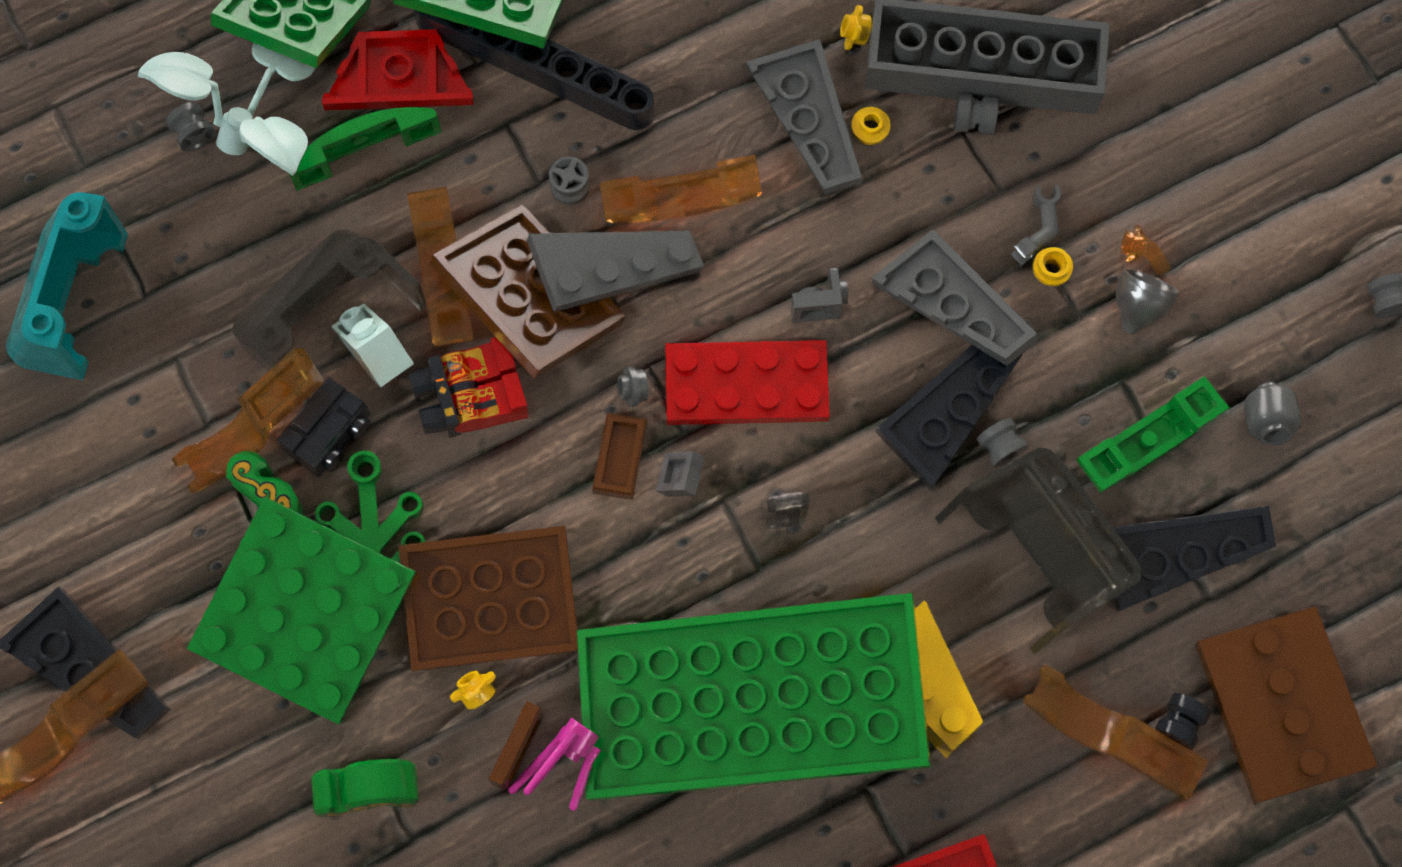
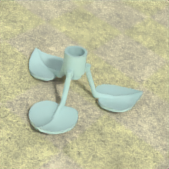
M254 43L252 46L254 59L268 68L248 109L234 107L224 115L222 113L218 84L210 80L213 69L202 59L187 53L168 52L153 57L140 68L138 77L150 80L162 90L176 97L196 101L204 99L210 92L212 93L215 111L213 124L220 127L216 144L221 151L230 155H242L247 151L249 145L292 176L296 173L298 165L307 149L308 139L305 132L296 124L280 117H269L265 120L261 117L252 118L270 78L275 72L289 81H300L311 76L315 70L314 67Z

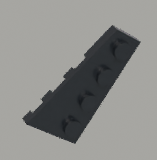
M970 346L877 427L876 433L932 491L1023 354L1006 366L977 347Z
M1269 506L1112 527L1103 530L1116 611H1121L1276 547Z
M59 586L0 639V649L23 662L24 665L56 684L57 687L74 696L134 738H141L171 710L66 590Z

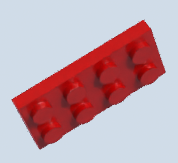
M826 340L665 343L667 425L829 422Z

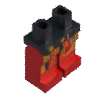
M496 337L490 338L491 342L484 345L450 352L441 357L440 355L428 358L429 367L408 374L415 399L436 393L440 404L418 409L425 434L448 431L449 438L459 436L461 433L528 418L527 403L518 373L516 372L513 356Z

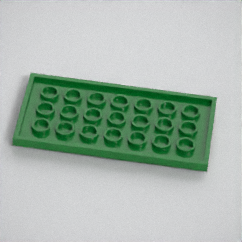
M912 593L577 630L582 725L600 736L594 746L601 750L592 765L586 783V799L589 801L931 768L915 605Z

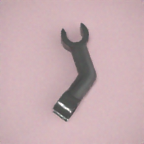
M1038 184L1033 194V203L1040 209L1042 228L1031 237L1024 238L1015 246L1017 250L1011 255L1021 266L1032 259L1042 247L1058 235L1056 205L1061 197V190L1057 184L1052 191L1053 199H1045L1041 195L1040 185Z

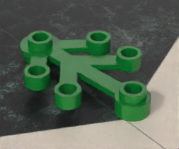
M364 450L353 454L347 465L351 479L358 484L362 530L343 516L338 506L330 501L322 502L317 506L315 518L318 523L381 554L382 550L409 519H416L422 514L424 505L418 494L406 492L399 497L397 507L379 527L375 483L382 476V465L379 458L373 452ZM365 465L373 467V473L368 477L359 475L360 469ZM408 500H416L418 506L414 511L408 512L403 509L404 503ZM327 509L335 511V517L330 521L321 519L322 513ZM412 531L403 536L401 545L408 544L412 539H418L421 543L426 542V540L419 532ZM399 550L391 558L400 563Z

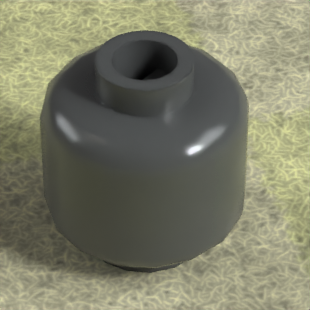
M1274 382L1264 383L1252 391L1244 401L1248 431L1253 438L1260 440L1266 445L1284 444L1290 441L1293 435L1301 428L1298 398L1294 391L1288 387Z

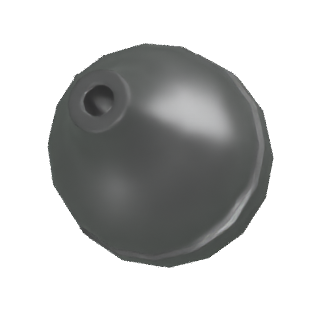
M1124 268L1122 273H1120L1116 289V303L1122 322L1121 329L1136 335L1146 325L1160 320L1168 313L1172 304L1175 303L1179 291L1172 285L1154 276L1134 269Z

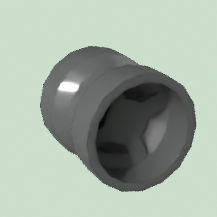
M958 93L954 131L967 132L970 129L977 128L980 134L994 135L998 113V97L985 96L981 101H978L971 94Z

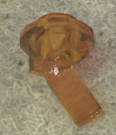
M1135 224L1132 231H1125L1120 253L1126 255V263L1131 264L1142 256H1146L1157 275H1162L1171 269V265L1160 247L1154 241L1148 239L1140 225Z

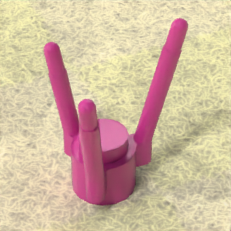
M570 718L566 726L563 725L555 739L509 787V793H516L532 777L531 781L524 788V794L530 795L563 754L576 763L582 756L585 759L569 804V809L575 811L586 786L592 765L601 752L600 749L594 746L600 736L573 718Z

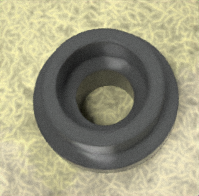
M633 366L625 367L623 375L617 378L619 397L621 400H626L629 407H636L639 402L647 401L649 393L645 371L643 369L635 370Z

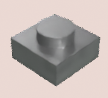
M694 451L665 453L656 492L666 497L695 496L705 457Z

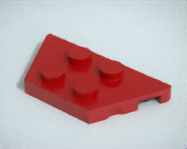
M436 29L358 32L350 46L349 56L342 61L336 72L337 79L330 92L325 93L322 97L324 111L474 105L473 93L464 82L456 63L445 49L444 42Z

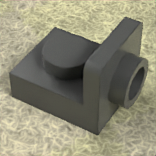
M838 268L829 269L828 290H822L819 287H807L800 290L799 293H792V323L840 319L842 304H848V287L846 280H839Z

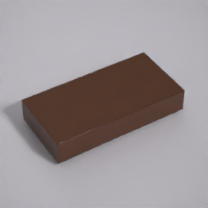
M607 412L592 488L593 494L633 500L647 428V419Z
M526 701L489 777L492 785L504 791L509 789L544 717L539 706Z

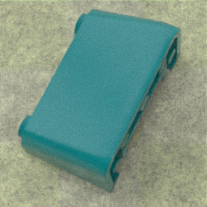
M76 192L68 195L59 204L41 232L6 344L8 355L22 368L84 380L89 361L85 356L78 354L74 350L75 338L72 334L65 333L66 323L62 315L79 262L98 266L100 262L99 257L104 252L111 249L121 252L124 250L128 233L104 196L85 192Z

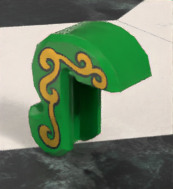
M242 451L230 458L227 463L226 478L232 482V486L256 506L259 507L263 498L268 497L303 515V506L292 487L280 478L270 477L273 471L262 456L252 451Z
M379 759L355 762L341 769L316 771L311 777L313 812L320 817L341 816L380 806L411 808L419 802L416 765L409 760Z

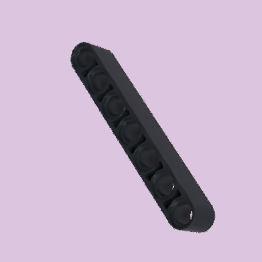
M413 10L416 24L420 30L436 29L444 43L621 126L635 131L643 130L653 121L654 98L649 86L550 39L547 40L543 49L473 27L459 29L457 27L461 25L460 23ZM496 39L506 40L502 45L491 44ZM530 55H538L541 57L536 61L525 60V58ZM564 71L575 72V75L566 78L561 77L559 74ZM598 87H607L610 89L608 92L603 94H599L593 91ZM632 103H642L645 105L640 110H633L628 106Z

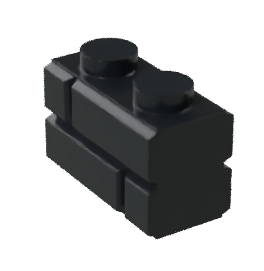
M327 377L276 441L286 454L320 477L325 470L331 472L339 465L344 457L342 449L351 438L357 440L365 433L370 424L368 417L371 414L367 405L361 399L347 391L330 377Z

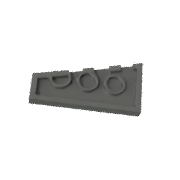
M820 39L747 61L746 65L749 72L825 195L862 184V176Z
M931 230L872 277L873 285L1006 366L1038 341L1037 333L934 230Z
M690 231L529 234L526 240L554 312L699 273L704 267Z

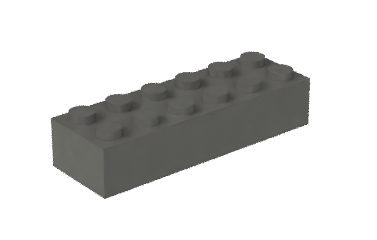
M875 0L864 89L957 99L958 93H967L977 98L978 101H981L985 96L998 97V104L1096 114L1105 94L1110 23L903 0Z

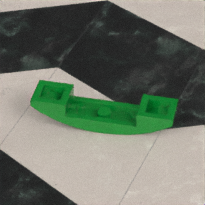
M393 108L365 114L338 125L307 146L296 173L293 176L289 174L296 191L333 177L328 163L399 134L405 147H408L442 133L435 109Z
M1204 376L1174 395L1168 403L1112 439L1109 437L1078 457L1076 461L1099 492L1102 493L1138 473L1188 440L1225 413L1229 407Z

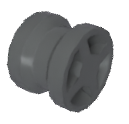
M189 102L170 112L166 118V124L170 131L177 133L176 141L183 151L200 149L215 137L216 131L211 122L205 121V112L199 103Z
M567 156L553 163L549 171V179L554 198L565 205H574L583 201L588 195L590 188L588 170L583 161L576 157ZM574 182L577 183V185L575 184V185L570 186V187L568 188V185H569V184H572V183H574Z
M1402 273L1388 274L1374 279L1366 285L1369 295L1375 299L1376 304L1373 310L1377 318H1387L1402 314Z
M1007 418L994 424L977 438L980 446L987 448L990 452V462L993 467H999L1008 463L1029 447L1026 440L1018 437L1016 434V424L1012 418Z

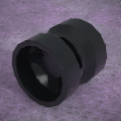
M1173 693L1167 704L1169 711L1166 717L1159 719L1154 733L1174 747L1185 751H1192L1198 741L1197 731L1199 727L1206 725L1211 715V710L1192 697L1181 693Z

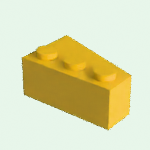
M924 600L915 608L928 740L947 759L977 731L983 720Z

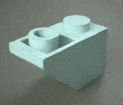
M365 304L348 309L340 316L339 321L331 326L365 372L380 387L414 364L390 326Z

